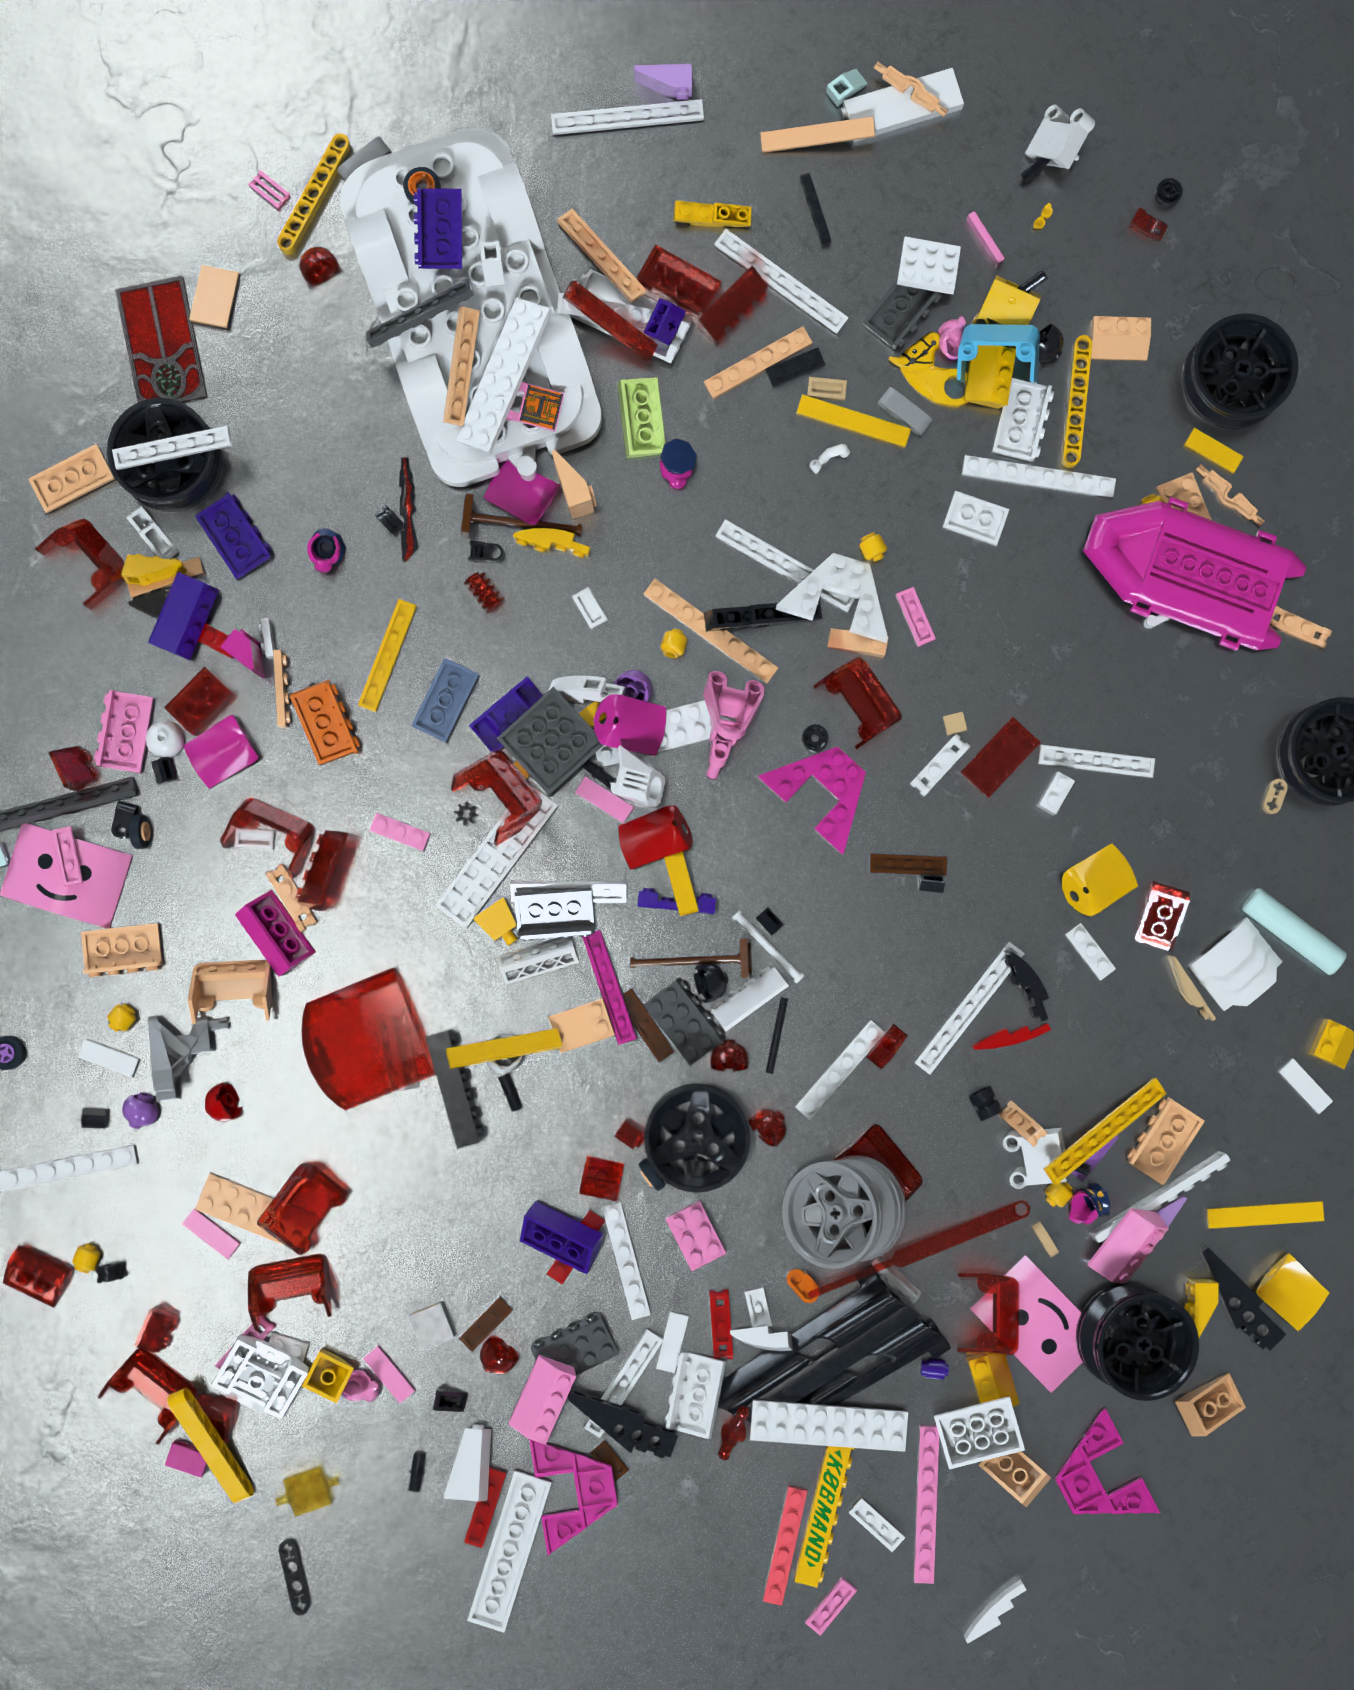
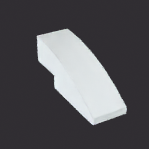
M142 505L126 516L157 556L163 559H170L179 552Z
M768 1326L730 1331V1335L757 1348L774 1351L793 1350L792 1336L789 1332L772 1333V1329Z

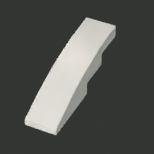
M1021 1579L1001 1592L975 1618L964 1634L967 1643L1001 1624L998 1616L1014 1607L1010 1600L1026 1591Z

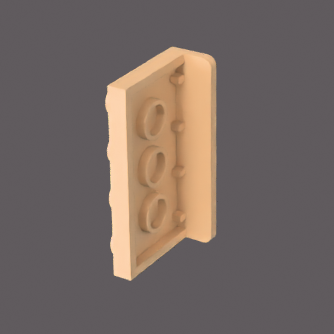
M159 923L81 932L85 967L83 974H89V977L101 976L100 972H108V975L120 974L119 970L126 969L127 973L139 972V968L146 967V971L158 970V966L163 965Z
M1169 1097L1166 1100L1163 1099L1159 1104V1112L1156 1116L1153 1115L1147 1124L1149 1128L1146 1132L1143 1131L1137 1139L1138 1145L1135 1149L1132 1148L1127 1155V1158H1129L1127 1163L1163 1186L1205 1122Z

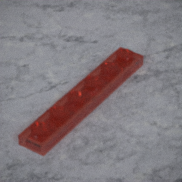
M570 282L562 298L645 362L651 360L658 346L654 341L578 282Z

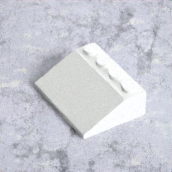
M1010 1396L934 1415L949 1469L1025 1450Z

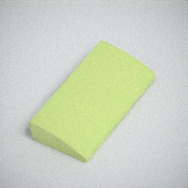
M658 378L620 380L617 386L626 458L661 454L665 444Z

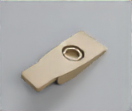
M1167 955L1179 991L1190 1005L1200 1007L1199 1012L1204 1019L1216 1020L1176 957Z

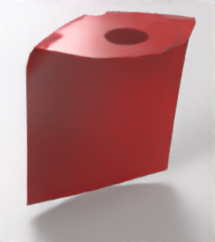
M675 805L665 806L618 826L620 847L631 870L688 850L692 846L690 828ZM673 820L676 821L677 826H674V825L672 824V821H673ZM682 823L685 825L687 829V834L684 832L682 828Z

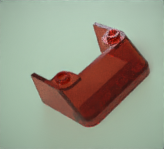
M81 518L55 530L35 550L45 556L56 545L67 547L75 541L98 568L91 576V584L97 591L82 603L85 607L92 610L125 581L121 575L125 561L90 521Z
M856 657L835 669L813 686L816 689L825 684L829 692L833 694L841 692L862 722L858 726V735L863 741L855 746L856 749L883 733L902 718L901 712L867 662L861 657Z
M493 751L453 775L452 792L467 783L476 791H483L490 787L511 813L505 819L504 825L496 831L493 843L495 846L519 833L541 809L542 799L502 751Z
M247 798L232 814L220 839L222 847L226 849L236 828L244 829L248 827L253 819L287 835L284 841L285 847L295 853L287 869L288 876L293 878L313 837V826L303 819L258 799Z
M873 1124L833 1159L837 1161L846 1156L860 1155L870 1157L882 1163L893 1173L899 1182L904 1194L905 1203L923 1183L920 1173L878 1124Z
M311 1255L259 1265L249 1270L248 1312L255 1331L259 1330V1316L269 1314L274 1309V1302L311 1295L313 1302L324 1304L327 1316H332L331 1291L326 1264L321 1255Z
M958 1273V1277L961 1280L977 1281L978 1288L983 1293L993 1294V1333L981 1334L977 1339V1348H957V1352L961 1355L1009 1356L1017 1353L1019 1349L1018 1281L1011 1276L988 1273Z
M139 1348L114 1373L97 1396L101 1399L110 1388L119 1393H126L132 1387L161 1410L157 1421L165 1429L155 1442L159 1445L178 1422L168 1406L167 1396L183 1388H188L196 1399L197 1391L191 1384L149 1351Z

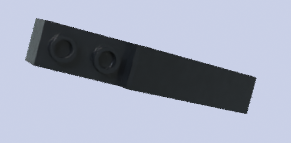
M820 600L818 601L813 620L776 610L778 603L711 609L704 612L706 632L745 630L822 619Z
M1204 1245L1199 1252L1211 1279L1219 1283L1218 1295L1231 1325L1236 1329L1243 1325L1241 1329L1248 1336L1252 1334L1256 1338L1254 1342L1262 1350L1266 1348L1271 1351L1284 1338L1286 1333L1259 1308L1264 1301L1210 1248ZM1236 1297L1237 1304L1230 1307V1299ZM1246 1311L1251 1312V1317L1248 1320L1243 1319V1314ZM1263 1324L1265 1331L1262 1334H1258L1257 1328Z
M572 1389L567 1396L568 1400L629 1453H632L635 1446V1449L638 1451L646 1452L648 1450L654 1452V1455L657 1457L665 1458L667 1456L671 1458L678 1438L675 1430H668L665 1427L643 1421L644 1415L641 1411ZM616 1425L623 1426L620 1432L613 1431ZM634 1431L641 1432L638 1438L631 1437ZM652 1437H659L657 1443H650Z

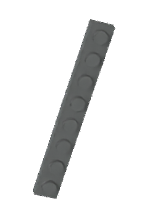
M133 777L0 811V830L136 795L135 781Z

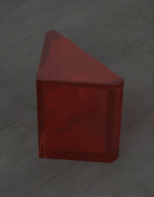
M587 1156L579 1194L617 1202L625 1163Z

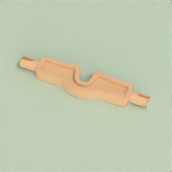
M879 61L875 64L874 69L883 74L882 79L891 84L898 92L904 93L908 87L914 88L910 97L912 102L924 107L931 113L935 110L943 117L947 114L948 110L939 104L940 100L926 91L923 84L917 78L905 76L892 66L887 68L879 63Z
M1202 464L1199 465L1196 471L1204 477L1203 482L1216 493L1221 504L1236 510L1247 521L1252 520L1259 527L1265 522L1256 514L1258 510L1243 494L1238 493L1232 499L1228 498L1227 493L1232 488L1228 481L1220 477L1214 470L1209 472Z

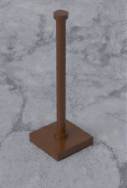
M466 493L460 537L468 538L470 522L474 523V521L528 528L558 529L581 536V524L574 526L538 521L536 525H531L519 518L475 513V511H472L474 494Z
M739 939L740 953L738 955L656 959L630 958V968L738 963V965H741V978H751V939Z

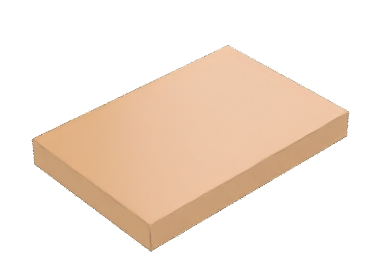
M201 265L189 320L228 328L240 275L239 272Z

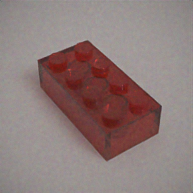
M656 244L637 276V280L643 287L702 320L722 287V281Z

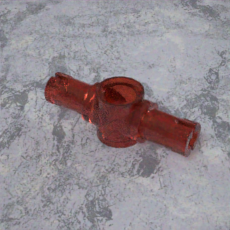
M739 1406L734 1419L729 1424L722 1426L721 1438L723 1443L717 1453L720 1459L728 1460L733 1447H736L738 1442L745 1440L746 1428L744 1423L750 1414L748 1408Z

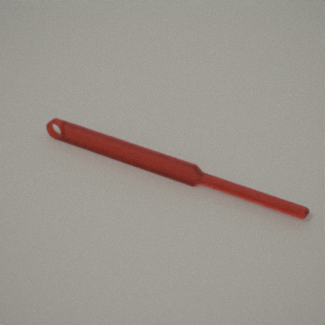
M1017 1201L898 1249L893 1252L890 1259L813 1289L807 1293V1296L809 1298L817 1297L893 1265L900 1268L1023 1219L1029 1215L1030 1206L1025 1201ZM1019 1203H1023L1027 1208L1026 1214L1023 1216L1018 1215L1015 1210Z

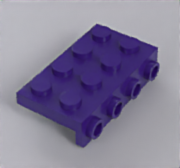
M417 188V192H414V204H417V213H414V225H418V233H414V244L418 245V253L414 254L415 265H418V269H462V189Z
M227 492L225 493L226 496L195 515V518L236 580H239L271 559L270 552L272 549L266 541L264 543L261 541L259 536L262 534L256 525L252 527L249 523L251 517L246 510L242 511L238 505L241 502L237 496Z

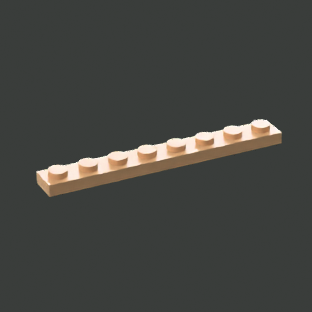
M654 579L644 592L647 598L766 684L777 671V666L727 630L706 632L704 614L658 580Z

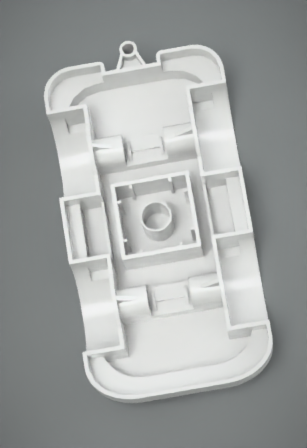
M462 129L373 159L353 171L341 189L340 205L381 323L396 317L466 279L472 284L474 296L470 297V299L462 301L451 309L437 314L434 318L420 323L417 327L410 328L401 335L388 340L409 407L431 466L438 478L451 486H469L497 476L500 473L498 463L509 460L515 466L522 479L532 481L537 475V464L535 462L537 449L547 446L549 454L552 455L551 451L554 450L561 454L591 442L598 434L602 424L600 404L570 315L557 313L558 294L560 291L549 263L526 189L506 142L495 133L487 130ZM427 167L438 176L441 189H462V269H418V265H415L414 254L418 253V245L414 244V233H418V225H414V213H417V206L407 199L403 189V180L411 169ZM422 183L417 188H426L427 185ZM499 241L505 285L486 288L480 243ZM517 297L552 310L522 382L564 393L555 432L506 420L492 454L458 443L456 438L461 427L443 423L458 311L461 306L480 311L466 417ZM523 391L517 392L510 410L517 413L520 412L524 396Z

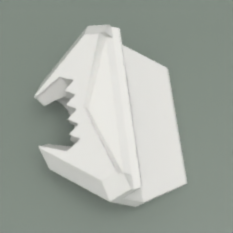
M619 746L620 768L616 783L610 782L612 793L633 801L639 807L658 806L661 803L664 791L665 777L644 758Z

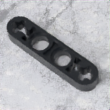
M810 173L800 175V182L819 241L822 246L830 244L831 237Z
M285 1539L279 1545L278 1550L291 1608L296 1615H304L310 1608V1600L299 1552L294 1540ZM286 1544H288L289 1547L292 1546V1549L290 1550V1556L292 1557L295 1555V1558H289L285 1560V1558L288 1557L287 1550H283ZM290 1562L297 1565V1571L294 1573L287 1570V1564ZM295 1581L300 1582L302 1585V1589L298 1592L293 1591L291 1588V1584ZM301 1594H304V1596H301L300 1598L301 1603L306 1604L303 1610H301L300 1607H296V1605H298L299 1600L298 1597L294 1599L293 1596H299Z

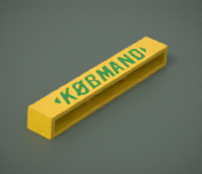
M826 1446L795 1570L794 1582L817 1588L818 1583L823 1581L824 1571H822L823 1563L826 1564L828 1561L829 1552H826L828 1544H832L834 1533H831L833 1525L836 1526L838 1520L836 1509L837 1506L840 1507L842 1504L843 1495H840L842 1487H846L848 1476H845L846 1469L851 1467L852 1457L849 1456L851 1449L854 1450L855 1448Z

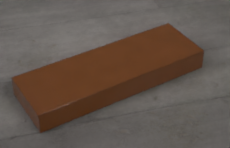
M499 1296L458 1339L473 1352L513 1309Z

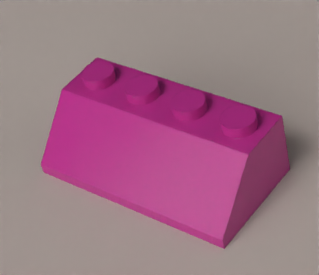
M234 629L221 648L261 678L266 676L262 650L258 646L260 642L243 629L240 632Z
M272 890L247 903L234 914L278 977L315 953L313 947L303 933L299 931L295 922Z

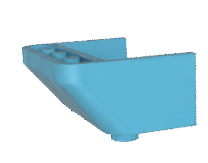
M970 324L964 328L958 349L957 380L959 382L965 383L966 361L976 358L978 345L1016 346L1017 358L1022 362H1031L1030 382L1038 384L1040 332L1035 326Z

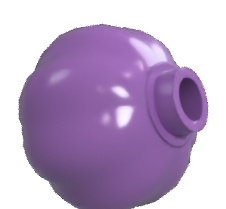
M139 1092L138 1095L133 1094L124 1101L122 1113L129 1122L130 1127L140 1129L141 1126H149L156 1121L159 1109L152 1095Z

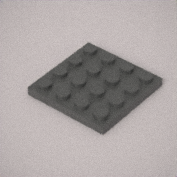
M554 686L496 738L548 795L603 746L598 741L595 731Z

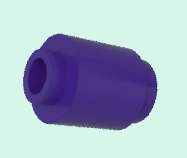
M921 1360L920 1376L941 1380L948 1376L949 1364H945V1360Z

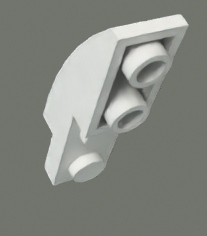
M567 676L552 681L549 688L550 690L554 686L565 700L584 704L585 699L602 702L611 694H625L624 686L606 683V678L595 676Z

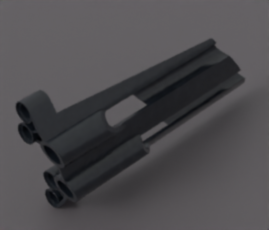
M869 1265L855 1275L862 1287L860 1290L791 1334L793 1350H767L723 1379L717 1408L730 1412L734 1417L751 1422L753 1400L836 1406L925 1353L929 1352L936 1359L950 1350L951 1347L940 1333L931 1318L924 1321L909 1310L903 1301L888 1289L879 1274L873 1269V1266ZM818 1338L828 1339L836 1345L835 1348L815 1361L796 1354V1352ZM880 1355L889 1357L888 1360L862 1377L845 1371L866 1356Z

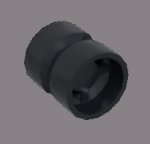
M987 1086L968 1097L973 1107L978 1108L976 1113L980 1121L991 1118L1003 1110L998 1100H994L995 1094L991 1086Z

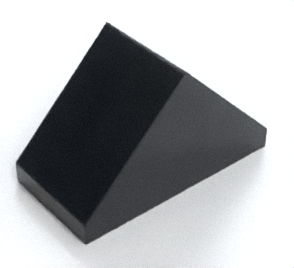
M439 1386L432 1410L464 1412L468 1393Z

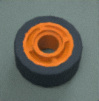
M417 167L411 169L406 174L403 180V189L407 199L412 204H414V192H417L419 184H426L427 189H441L438 176L433 170L427 167Z

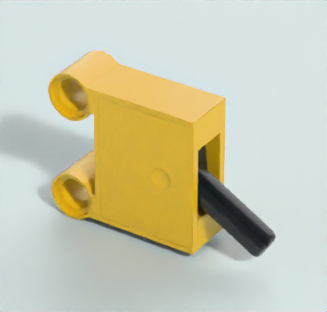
M1043 270L1039 271L1021 285L996 275L980 313L974 317L972 324H977L976 320L983 319L986 324H990L991 319L1003 325H1029L1042 295L1033 292V290L1048 280L1046 273Z

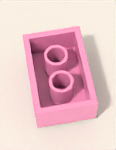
M700 1200L666 1217V1221L691 1271L726 1254V1250Z

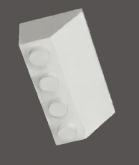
M768 966L760 972L761 977L757 980L754 978L750 979L744 984L746 988L741 991L736 989L728 995L730 997L728 1001L724 1003L721 1000L713 1006L715 1010L712 1013L725 1031H728L789 986L775 967L770 969Z

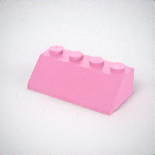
M1130 1208L1088 1262V1266L1111 1282L1126 1283L1131 1279L1137 1268L1142 1265L1144 1259L1153 1251L1156 1244L1164 1237L1169 1228L1157 1212Z
M538 1355L508 1422L509 1425L526 1438L546 1445L575 1381L576 1373L574 1367Z

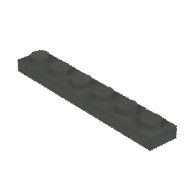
M466 279L367 331L368 344L371 348L382 345L385 341L401 335L410 328L417 327L420 323L434 318L437 314L451 309L454 305L467 301L470 297L474 296L472 284Z

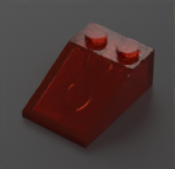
M74 746L48 752L64 788L79 791L98 782L96 778L98 776L97 770L94 766L90 765L88 761L90 755L86 748Z
M1152 881L1135 940L1172 951L1190 902V892Z

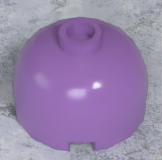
M640 670L625 671L614 682V685L625 687L624 696L648 702L652 694L650 678Z

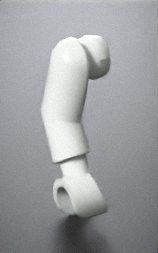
M845 444L827 448L818 457V460L810 462V468L817 474L821 469V465L827 463L830 458L838 455L845 458L850 454V450Z

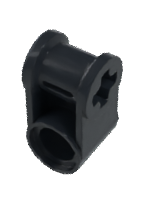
M481 541L469 542L471 550L468 561L497 564L505 559V551L499 544ZM499 549L501 551L500 556L492 558V551Z
M122 801L117 803L111 826V832L115 837L120 839L129 838V822L133 815H138V805ZM125 828V832H119L118 829Z

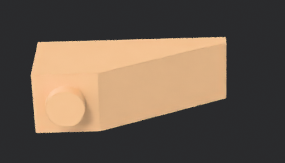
M831 628L827 647L884 658L887 642L884 643L851 633L849 630Z

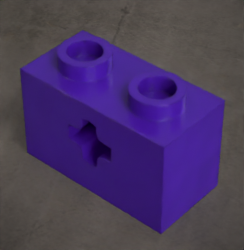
M659 298L643 333L670 346L686 311L671 302Z

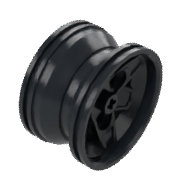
M1249 313L1225 317L1213 324L1187 355L1182 371V386L1186 400L1201 419L1213 426L1230 430L1254 426L1267 418L1292 392L1298 375L1297 352L1285 330L1266 317ZM1244 339L1246 341L1238 348L1228 340ZM1263 350L1268 355L1272 365L1260 361ZM1211 351L1215 361L1204 364L1208 353ZM1226 352H1231L1234 355V359H1228ZM1255 368L1261 369L1263 375H1256ZM1206 385L1216 386L1213 395ZM1226 385H1232L1234 392H1228ZM1272 385L1268 395L1263 398L1261 387ZM1237 399H1239L1245 408H1235L1231 406Z
M169 398L146 399L129 407L114 423L107 443L108 463L118 483L143 505L161 512H181L203 502L212 493L219 481L223 464L221 449L202 452L200 455L197 453L117 470L112 452L113 449L156 441L161 433L166 434V439L210 429L192 408L182 402ZM167 420L177 421L182 424L171 430ZM146 426L147 436L138 435V432ZM184 457H187V464L184 466H180V460ZM154 464L155 470L152 473H148L147 467ZM181 473H194L188 481L181 485ZM157 479L161 490L147 487L144 484Z
M1336 697L1307 707L1290 719L1280 735L1277 747V762L1280 773L1288 787L1299 797L1310 803L1322 806H1335L1354 801V783L1345 787L1347 776L1354 777V766L1349 763L1350 757H1354V728L1346 730L1342 719L1344 718L1354 723V698ZM1322 718L1320 730L1309 728L1314 722ZM1333 728L1339 730L1338 738L1332 735ZM1300 746L1309 752L1302 759H1300ZM1317 757H1320V758L1323 759V766H1322V767L1317 766V764H1316V758H1317ZM1322 775L1324 786L1318 784L1312 778Z
M692 1083L670 1090L657 1101L647 1119L644 1145L650 1165L662 1180L679 1190L701 1193L722 1187L739 1173L749 1153L750 1131L742 1109L729 1094L715 1086ZM690 1102L686 1114L673 1110L683 1103ZM709 1103L717 1106L725 1114L711 1117ZM699 1112L704 1115V1120L701 1123L694 1122L693 1115ZM663 1126L672 1136L661 1144L660 1132ZM733 1132L734 1141L731 1150L723 1139ZM694 1133L702 1135L700 1137V1141L697 1142L696 1139L692 1140L694 1138ZM678 1140L685 1143V1148L681 1151H677L674 1148V1143ZM711 1143H715L719 1147L718 1151L714 1154L709 1153L707 1150L708 1145ZM683 1159L684 1172L677 1169L670 1162ZM708 1161L719 1166L713 1171L704 1173Z
M1131 1282L1108 1286L1089 1300L1078 1320L1076 1345L1083 1364L1097 1379L1110 1385L1126 1397L1140 1401H1152L1169 1396L1188 1380L1195 1368L1199 1354V1336L1192 1317L1179 1303L1147 1286ZM1146 1305L1153 1307L1159 1314L1149 1318ZM1124 1309L1123 1316L1119 1315L1118 1313ZM1142 1318L1140 1325L1137 1326V1320ZM1168 1334L1167 1347L1165 1350L1163 1346L1160 1344V1341ZM1120 1346H1123L1122 1352H1120V1353L1118 1354V1353H1117L1118 1348H1119ZM1152 1348H1154L1155 1351H1154V1353L1150 1356V1355H1149V1352H1150V1350H1151ZM1120 1361V1373L1116 1372L1108 1362ZM1145 1363L1154 1366L1149 1371L1141 1374Z

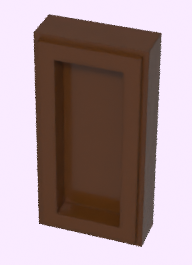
M605 1439L590 1451L594 1459L612 1465L615 1482L629 1471V1468Z

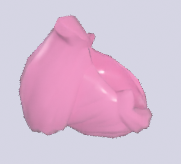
M963 316L944 322L938 329L940 350L949 360L958 359V349L966 324Z
M353 1370L342 1395L349 1401L365 1400L371 1402L378 1396V1383L371 1381V1378L365 1371Z

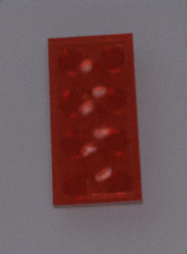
M1012 717L960 773L985 797L989 798L1041 742Z

